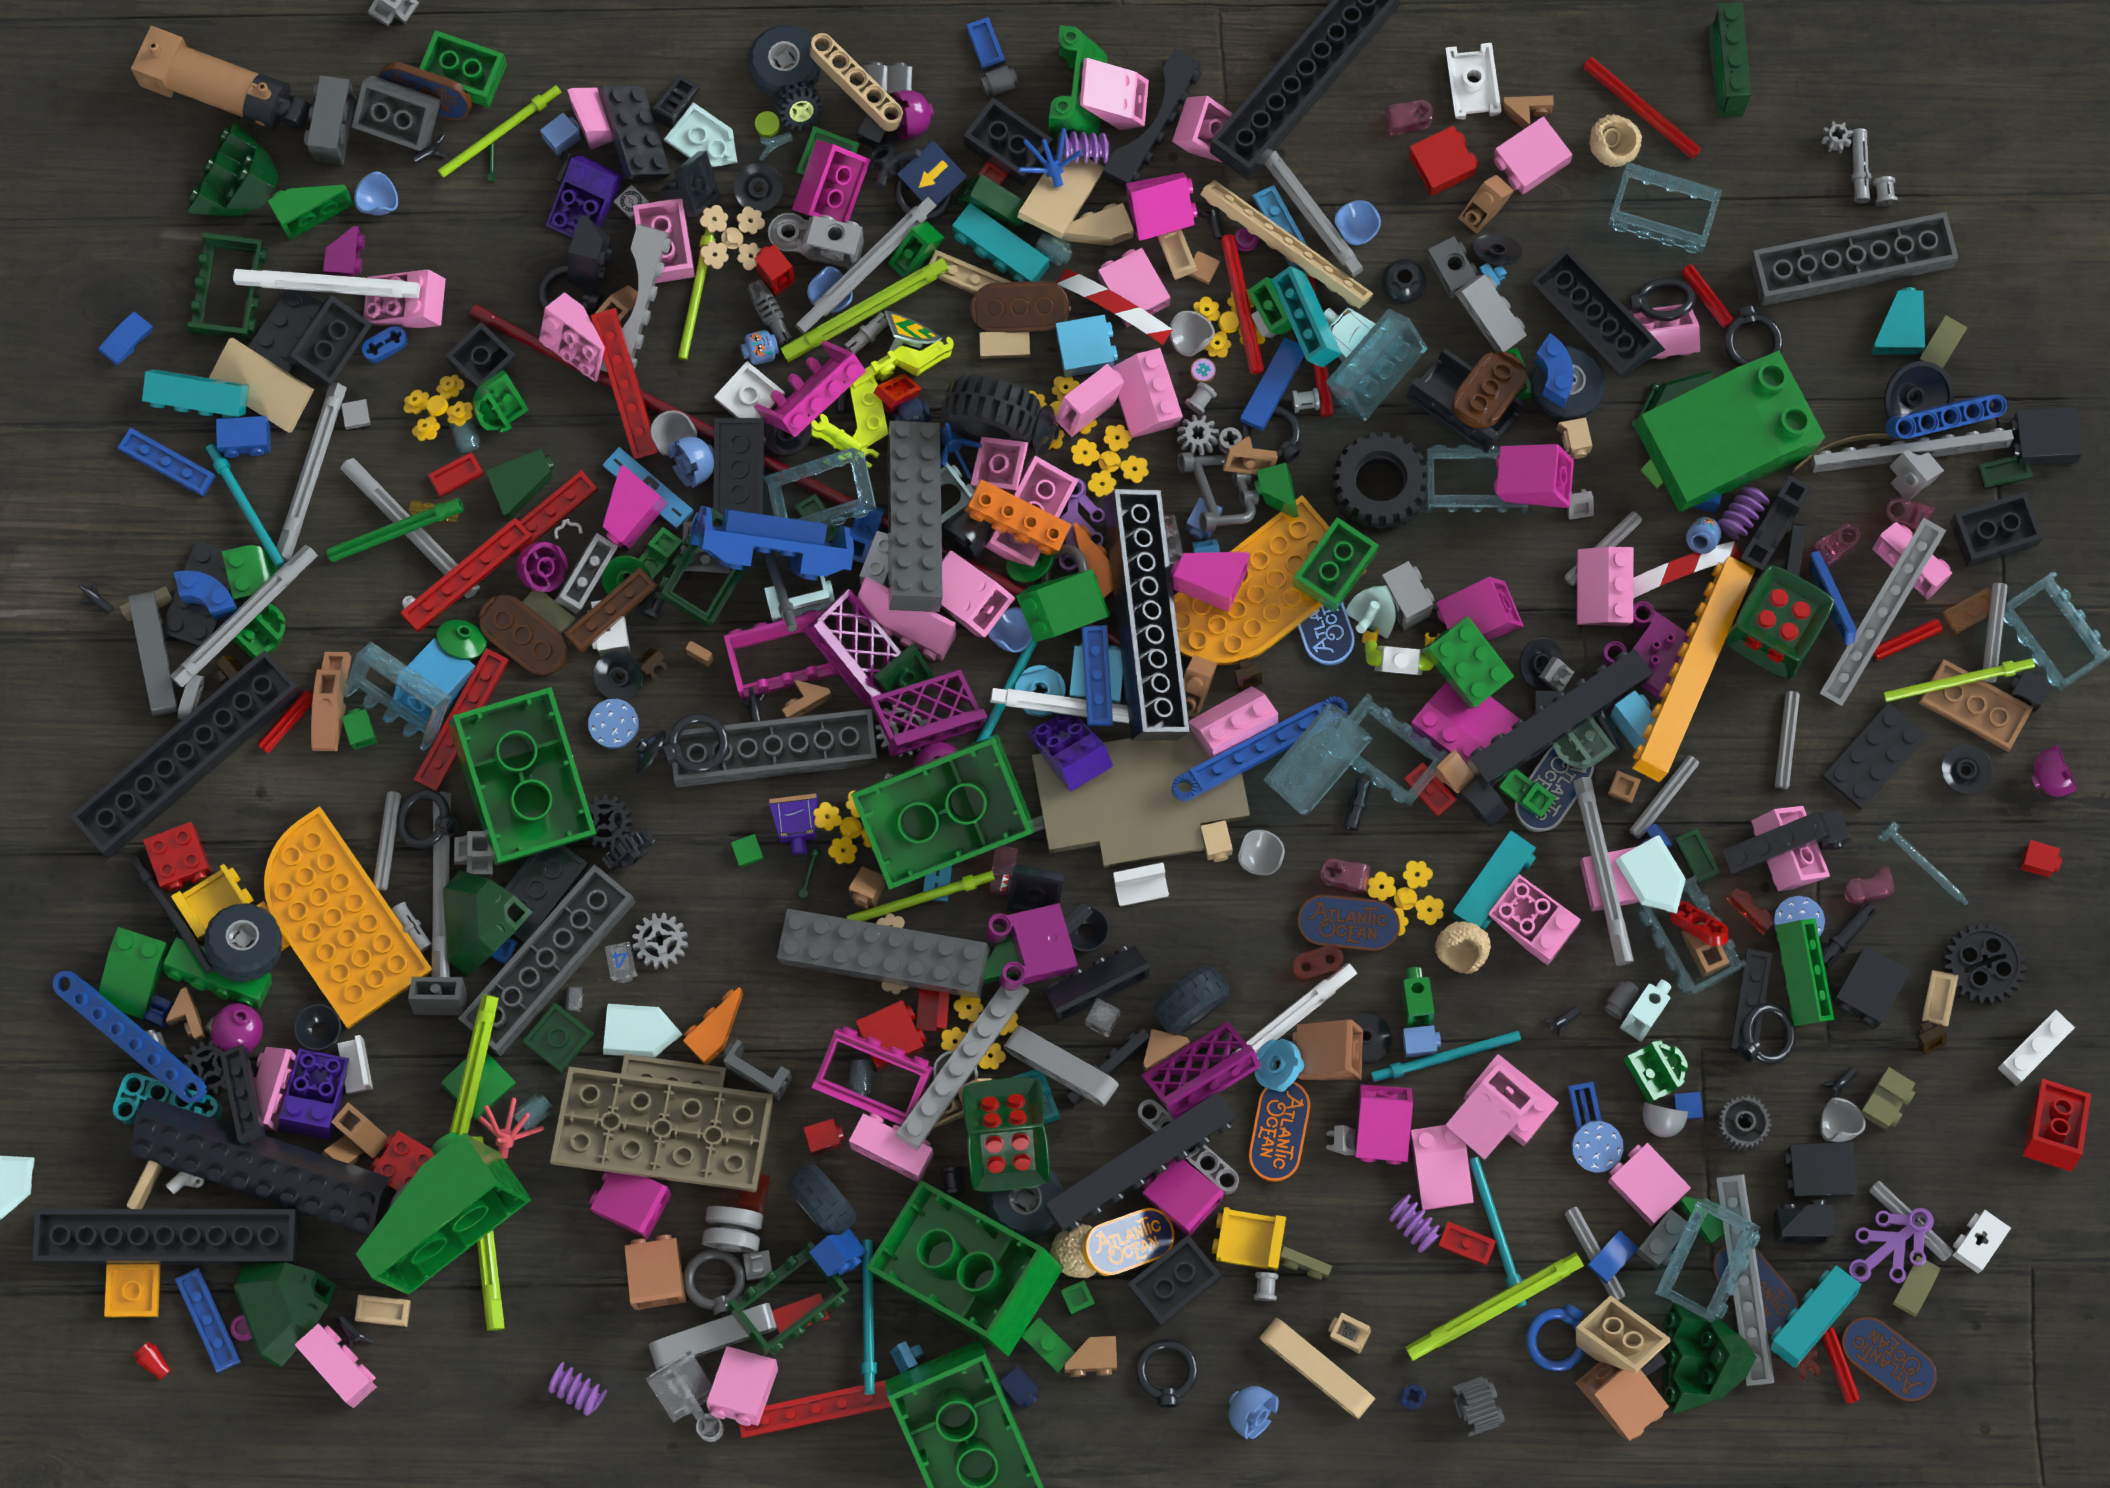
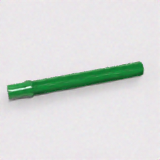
M458 497L442 504H436L433 508L328 548V558L330 561L335 562L434 522L444 521L450 516L463 512V504Z

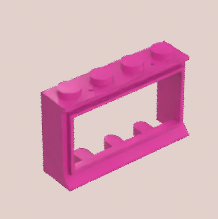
M824 340L821 345L830 356V359L823 366L820 365L817 359L809 357L806 360V365L813 375L803 382L798 375L790 374L788 381L795 392L786 399L781 392L777 390L772 391L770 397L777 406L774 411L758 403L753 407L761 418L766 419L767 424L788 432L795 438L866 372L854 353Z
M808 610L803 612L802 616L794 617L797 630L793 632L788 631L785 620L780 618L775 623H758L752 629L744 631L743 629H735L730 631L729 635L724 636L740 700L749 698L748 689L750 687H753L755 696H758L761 693L766 694L795 686L794 680L808 683L838 675L836 669L828 661L827 664L810 666L804 670L792 673L787 672L781 676L760 679L757 682L743 685L734 652L736 649L804 632L803 628L810 622H813L822 613V610L817 612L816 610Z
M843 1026V1029H836L811 1088L902 1125L925 1091L933 1071V1067L928 1066L929 1061L915 1056L914 1059L904 1056L905 1051L891 1046L890 1049L880 1046L881 1041L873 1037L861 1038L857 1036L858 1032L849 1027ZM839 1042L921 1075L906 1113L824 1079Z

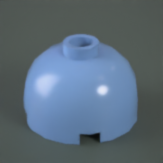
M691 436L670 443L668 447L669 458L674 457L676 465L672 467L685 486L689 487L692 485L693 488L708 480L714 470V449L711 445H707L703 440Z
M1250 1386L1242 1389L1240 1392H1235L1229 1400L1230 1407L1228 1411L1232 1427L1246 1439L1248 1437L1251 1439L1256 1438L1270 1424L1271 1420L1267 1418L1271 1411L1276 1414L1279 1405L1278 1397L1260 1386Z

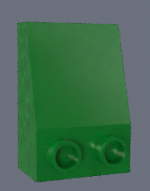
M1780 351L1737 367L1642 414L1634 424L1679 512L1802 462L1812 455L1825 439L1817 420Z
M552 687L452 716L448 722L495 865L590 838L597 834Z
M998 734L869 785L851 794L889 890L1030 835L1035 830Z
M456 1132L449 1133L432 1146L431 1152L434 1156L420 1167L356 1253L372 1279L409 1295L531 1201V1198L499 1151L466 1133L460 1136Z
M921 1180L866 1269L882 1282L1009 1357L1062 1272L1063 1267L1043 1247Z
M981 1339L884 1381L888 1399L928 1488H1044Z

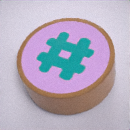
M1199 358L1193 362L1191 377L1195 382L1207 384L1214 379L1216 368L1210 359Z

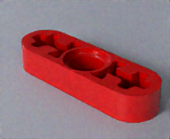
M1679 902L1677 914L1669 912L1670 921L1710 946H1723L1729 940L1728 927L1724 923L1688 902ZM1694 923H1704L1701 925H1694Z

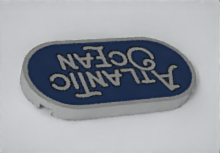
M1553 745L1544 755L1529 779L1532 782H1538L1553 794L1556 799L1541 818L1515 802V812L1520 824L1533 832L1549 831L1556 828L1577 799L1573 781L1581 777H1592L1594 766L1579 769L1567 765L1558 757Z

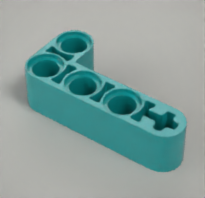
M131 1073L126 1075L121 1082L113 1105V1113L122 1123L133 1124L135 1123L138 1110L148 1097L154 1099V1093L157 1089H165V1095L159 1101L179 1107L178 1101L180 1097L160 1080ZM140 1081V1089L137 1092H130L131 1083ZM188 1090V1094L192 1097L197 1093L196 1091ZM206 1094L202 1101L188 1103L187 1106L180 1107L216 1120L219 1119L222 1113L219 1102ZM199 1103L205 1107L211 1105L213 1110H209L206 1113L202 1108L197 1107V1104ZM131 1105L133 1108L132 1113L127 1117H122L121 1110L123 1107Z

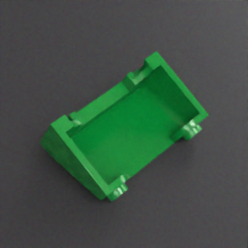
M1060 25L1059 59H1065L1068 62L1070 71L1074 72L1072 96H1059L1051 103L1049 137L1058 140L1062 128L1066 129L1068 137L1071 132H1076L1077 138L1081 132L1086 133L1087 139L1090 133H1095L1096 137H1098L1101 118L1080 105L1079 95L1082 87L1084 58L1107 63V55L1103 49L1078 28Z

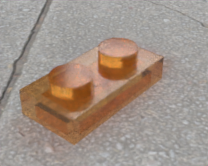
M1986 588L1943 612L1955 635L1989 617L1991 602L1989 589Z

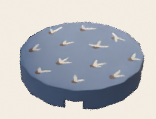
M607 699L598 703L591 711L588 719V728L593 740L607 749H621L629 745L637 735L639 719L634 708L627 702L620 699Z
M1794 896L1789 897L1779 905L1774 913L1773 925L1777 933L1776 925L1816 918L1820 937L1824 930L1825 918L1822 909L1815 901L1808 897Z
M1601 1120L1589 1121L1578 1128L1571 1142L1572 1154L1576 1162L1585 1170L1592 1172H1605L1613 1168L1620 1161L1624 1150L1623 1139L1619 1131L1610 1123Z

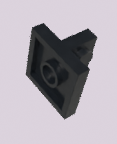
M698 151L674 171L676 178L669 180L667 185L659 191L662 200L683 199L688 217L697 216L720 197L707 151Z
M1014 865L1007 910L1023 912L1060 903L1066 874Z

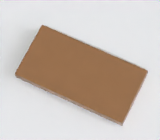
M1943 659L1931 681L1969 672ZM1984 680L1924 693L1919 702L1924 707L2007 752L2012 748L2033 709L2032 706Z

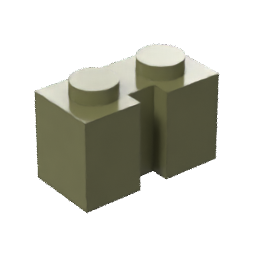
M1888 1067L1861 1110L1864 1118L1885 1131L1890 1125L1895 1127L1903 1115L1899 1112L1903 1103L1908 1106L1916 1093L1912 1090L1916 1083Z

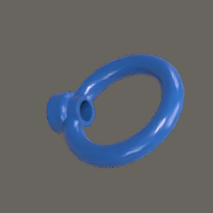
M1566 1303L1563 1309L1553 1308L1545 1310L1532 1320L1526 1334V1345L1530 1356L1539 1366L1550 1371H1564L1579 1363L1585 1351L1576 1346L1575 1351L1570 1357L1561 1361H1554L1541 1354L1537 1347L1536 1337L1539 1328L1551 1319H1561L1573 1326L1576 1331V1326L1582 1322L1581 1319L1584 1313Z

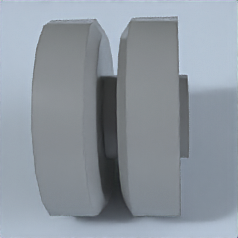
M707 1207L705 1221L715 1227L703 1231L702 1244L704 1246L729 1252H758L760 1238L750 1232L762 1228L763 1215L761 1213L733 1207Z

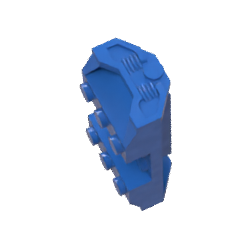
M701 506L699 512H696L691 525L689 544L699 546L700 549H703L711 557L718 559V564L738 570H743V565L751 566L753 548L756 549L755 551L771 553V551L780 552V555L787 556L786 568L791 569L792 574L810 580H817V576L826 577L843 569L851 570L854 554L853 536H850V527L839 525L832 543H826L827 524L724 509L721 528L713 527L711 508L707 506Z

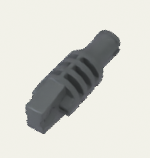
M761 279L749 284L748 292L764 326L771 329L779 346L784 345V341L785 343L790 342L793 337L783 322L784 314L773 294Z

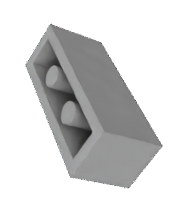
M1485 274L1477 275L1457 290L1455 294L1496 353L1499 351L1505 352L1527 336L1523 330L1525 326L1518 317L1513 316L1509 310L1511 306L1506 298L1500 297L1496 291L1497 285L1494 280Z
M596 533L585 548L556 597L555 602L577 614L583 607L618 546Z

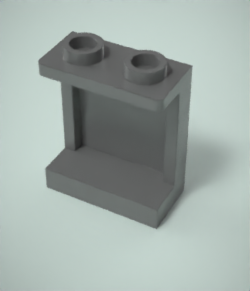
M737 1039L734 1044L730 1043L723 1053L725 1057L723 1061L727 1070L761 1091L773 1094V1098L780 1101L793 1080L790 1071L781 1066L772 1079L740 1059L745 1051L740 1040Z

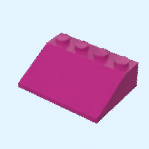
M1446 682L1414 718L1410 729L1446 757L1455 749L1464 762L1468 764L1471 758L1470 754L1475 749L1481 746L1486 748L1492 744L1490 741L1502 732L1506 735L1512 731L1511 727L1521 719L1491 696L1476 708L1468 709L1450 684Z

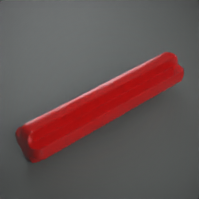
M1692 264L1684 267L1681 271L1682 276L1721 327H1728L1734 320L1732 315Z
M1934 619L1878 645L1873 657L1876 660L1883 659L1942 631V625L1938 619Z
M305 690L258 742V746L264 752L269 753L310 708L313 702V694Z
M1829 1328L1822 1336V1340L1844 1400L1847 1404L1858 1401L1860 1397L1835 1329Z

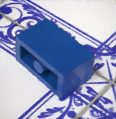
M266 416L216 419L217 449L221 455L233 458L238 457L239 454L249 453L251 456L264 455V452H271L270 422Z
M848 1229L842 1235L832 1234L827 1236L809 1253L829 1277L836 1273L841 1276L848 1270L852 1271L863 1262L861 1258L867 1251L851 1230Z

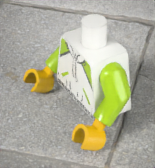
M1375 628L1374 632L1366 630L1363 633L1362 642L1365 644L1366 661L1369 665L1375 666L1374 671L1422 675L1423 671H1430L1434 666L1424 650L1377 646L1378 628ZM1429 632L1425 634V646L1437 637L1431 638L1429 637Z

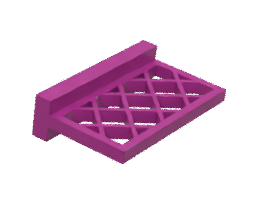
M846 589L813 622L805 626L803 630L863 704L868 706L871 705L869 702L871 697L884 694L881 687L878 689L873 683V673L877 674L880 671L873 669V656H883L885 667L889 664L890 657L896 658L902 652L850 589ZM846 598L853 605L852 614L842 613V602ZM828 616H836V630H830L823 622ZM842 617L852 618V632L842 631ZM858 619H865L868 623V633L858 632ZM842 635L852 636V649H845L841 644ZM858 636L868 637V651L858 650ZM874 638H880L883 641L884 652H874ZM857 654L868 655L867 669L861 668L857 664Z
M961 670L871 697L869 700L889 742L888 750L892 757L934 742L981 729L987 719L984 709H979ZM957 679L961 687L959 693L945 687L947 681ZM932 687L940 691L937 699L924 695V689ZM942 693L956 698L953 707L939 701ZM909 694L916 697L917 701L913 707L900 701L901 697ZM920 700L934 705L931 714L917 708ZM961 700L968 703L971 711L963 712L956 709L958 701ZM886 701L895 705L892 713L881 710L879 703ZM897 707L911 712L908 721L894 715ZM936 707L950 712L949 717L940 719L934 716ZM916 714L927 719L926 725L920 727L911 723L913 715ZM891 721L905 726L904 731L893 735L889 727Z
M1227 1021L1141 1076L1167 1108L1169 1115L1175 1120L1218 1091L1220 1093L1260 1068L1261 1064L1255 1050L1250 1044H1246ZM1229 1032L1228 1041H1218L1220 1036ZM1202 1047L1208 1048L1206 1055L1196 1054ZM1215 1048H1225L1223 1055H1213ZM1232 1048H1241L1236 1053L1230 1055ZM1187 1061L1185 1068H1174L1178 1062ZM1193 1061L1204 1062L1202 1069L1191 1068ZM1210 1062H1220L1208 1069ZM1159 1074L1165 1075L1163 1082L1151 1080ZM1182 1075L1180 1082H1170L1171 1076ZM1189 1075L1197 1076L1193 1080L1187 1082ZM1167 1089H1177L1165 1096Z

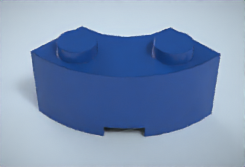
M1550 333L1536 353L1534 363L1541 368L1545 376V387L1542 396L1564 408L1573 384V364L1565 346Z
M197 571L174 572L179 596L185 604L196 603L205 606L215 620L230 617L238 610L235 601L227 589L212 576Z

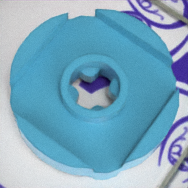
M1044 665L1032 666L1026 669L1015 686V690L1033 692L1036 691V686L1041 685L1042 688H1047L1048 690L1044 694L1065 697L1066 693L1065 683L1061 675ZM1022 708L1030 716L1043 717L1053 714L1052 712Z
M1273 1039L1266 1042L1258 1051L1257 1057L1261 1067L1254 1072L1257 1081L1262 1086L1283 1092L1296 1080L1298 1074L1304 1069V1060L1301 1059L1300 1051L1294 1043L1285 1039L1277 1041ZM1277 1060L1281 1061V1064H1280V1066H1279L1278 1069H1276V1067H1277L1276 1061H1277Z

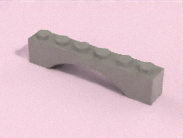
M637 224L631 245V251L638 270V294L632 314L622 328L634 370L637 365V359L634 358L636 349H641L644 335L641 334L643 325L647 326L651 311H648L650 301L654 302L658 287H655L657 277L662 276L665 263L661 262L663 254L668 253L671 245V239L668 238L669 232L642 224ZM602 358L600 370L608 372L604 358Z

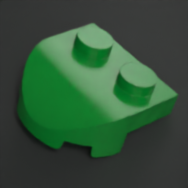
M504 370L481 384L476 390L473 399L475 416L480 425L488 431L497 430L505 432L510 430L512 427L509 423L529 410Z
M248 545L222 551L234 601L250 598L278 571L266 550L259 546Z
M269 603L232 640L252 660L264 650L270 654L279 647L283 639L285 618L277 607Z
M1663 1041L1652 1042L1647 1047L1623 1059L1649 1104L1672 1093L1685 1082V1071L1688 1069L1684 1055L1677 1047H1670L1663 1044Z

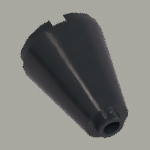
M965 506L941 524L942 537L945 540L949 537L954 543L952 547L963 556L971 560L974 558L977 560L994 529L991 527L992 524L984 520L979 522L969 516L970 513L964 511Z

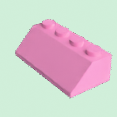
M1034 456L1028 461L1020 477L1017 492L1012 493V495L1059 518L1078 479ZM993 530L985 545L986 549L1013 562L1030 567L1035 565L1040 555V552L1037 551V546L1029 542L1028 544L1020 543L1014 539L1015 535L1007 531L1001 533Z
M866 577L857 598L889 638L894 636L900 639V643L907 648L911 644L915 645L919 650L923 651L922 655L930 660L935 661L937 658L943 661L956 637L955 622L936 612L889 610V588ZM858 619L859 623L868 626L865 619Z

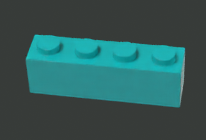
M969 203L952 225L954 238L962 245L967 243L974 248L973 251L982 259L988 258L991 260L997 270L1002 273L1008 272L1013 276L1015 282L1039 281L1049 268V258L971 203Z
M1290 266L1271 279L1306 360L1323 368L1339 357L1342 353L1306 273Z
M152 369L145 372L142 401L150 402V406L155 408H165V405L174 406V410L179 412H189V409L198 410L199 415L213 416V413L222 414L224 419L237 418L246 414L249 385Z
M1510 831L1457 905L1451 917L1458 922L1477 924V926L1485 931L1493 920L1488 913L1522 869L1526 868L1528 870L1536 859L1533 855L1536 847L1513 831Z
M1837 1265L1831 1272L1826 1270L1818 1280L1820 1285L1817 1289L1813 1290L1811 1288L1802 1299L1805 1303L1801 1308L1795 1307L1788 1315L1786 1320L1789 1322L1785 1327L1779 1326L1771 1336L1773 1342L1770 1349L1794 1368L1805 1358L1860 1290L1861 1283Z

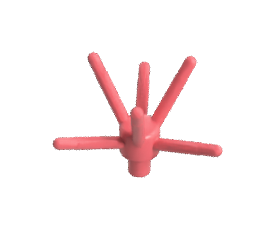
M515 1097L511 1099L505 1129H499L488 1105H485L484 1109L490 1123L482 1116L478 1118L496 1136L495 1144L499 1147L498 1151L503 1159L508 1158L509 1148L513 1147L515 1140L544 1130V1126H539L518 1133L529 1118V1113H525L514 1129L510 1130L516 1105Z

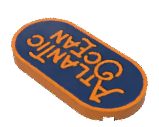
M1293 1082L1283 1092L1265 1088L1259 1099L1249 1150V1162L1256 1174L1261 1179L1269 1182H1280L1289 1178L1297 1170L1300 1163L1310 1112V1099L1305 1089L1296 1082Z

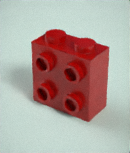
M1454 126L1430 136L1409 148L1408 155L1431 196L1475 176L1476 166H1478L1476 157L1472 152H1468L1465 147L1466 140L1460 131L1457 132Z
M192 822L143 840L159 886L164 892L167 890L168 892L177 891L183 888V884L191 881L193 883L201 882L207 878V875L212 873L196 827Z
M903 1000L856 1021L862 1038L866 1039L867 1036L878 1039L881 1041L880 1046L888 1049L891 1046L905 1051L904 1056L912 1057L925 1051L923 1043L927 1041L921 1028H915L912 1021L916 1019L910 1005L905 1006ZM870 1055L877 1071L894 1065Z
M397 1131L395 1135L391 1134L384 1145V1148H386L382 1157L378 1156L375 1159L371 1170L390 1177L389 1188L397 1192L404 1184L411 1181L420 1167L431 1159L434 1154L431 1152V1149Z

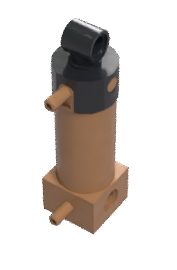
M150 26L131 67L140 87L172 98L173 93L176 92L243 117L247 121L271 130L276 129L281 121L292 128L303 129L312 106L299 97L290 96L291 88L288 83L264 74L255 73L186 46L183 37L154 26Z

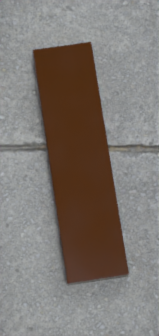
M639 567L571 626L564 635L581 653L584 652L654 591L657 585Z

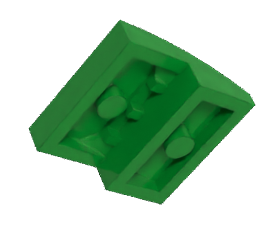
M486 1053L472 1118L475 1121L486 1113L485 1105H488L491 1109L495 1102L516 1084L488 1053ZM467 1058L441 1082L444 1089L456 1101Z

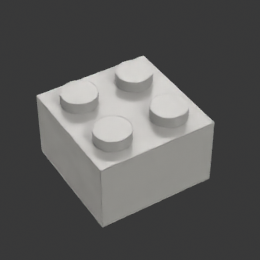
M1409 561L1383 574L1380 586L1387 585L1393 597L1396 619L1403 631L1430 618L1433 608L1432 602L1435 601L1429 588L1424 589L1420 581L1422 576L1416 566L1412 567Z

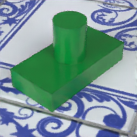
M1040 1318L1021 1336L1057 1373L1065 1367L1066 1362L1075 1354Z

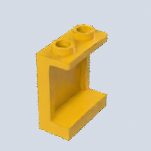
M225 864L220 866L221 870L182 894L178 891L171 896L196 937L202 943L204 942L205 930L208 927L209 921L220 910L234 904H250L254 901L246 888L240 889L237 882L241 879L234 868L228 869Z
M1224 1207V1212L1218 1213L1216 1228L1221 1229L1219 1239L1214 1238L1212 1254H1217L1216 1261L1277 1271L1286 1217L1278 1215L1270 1217L1230 1210V1208Z

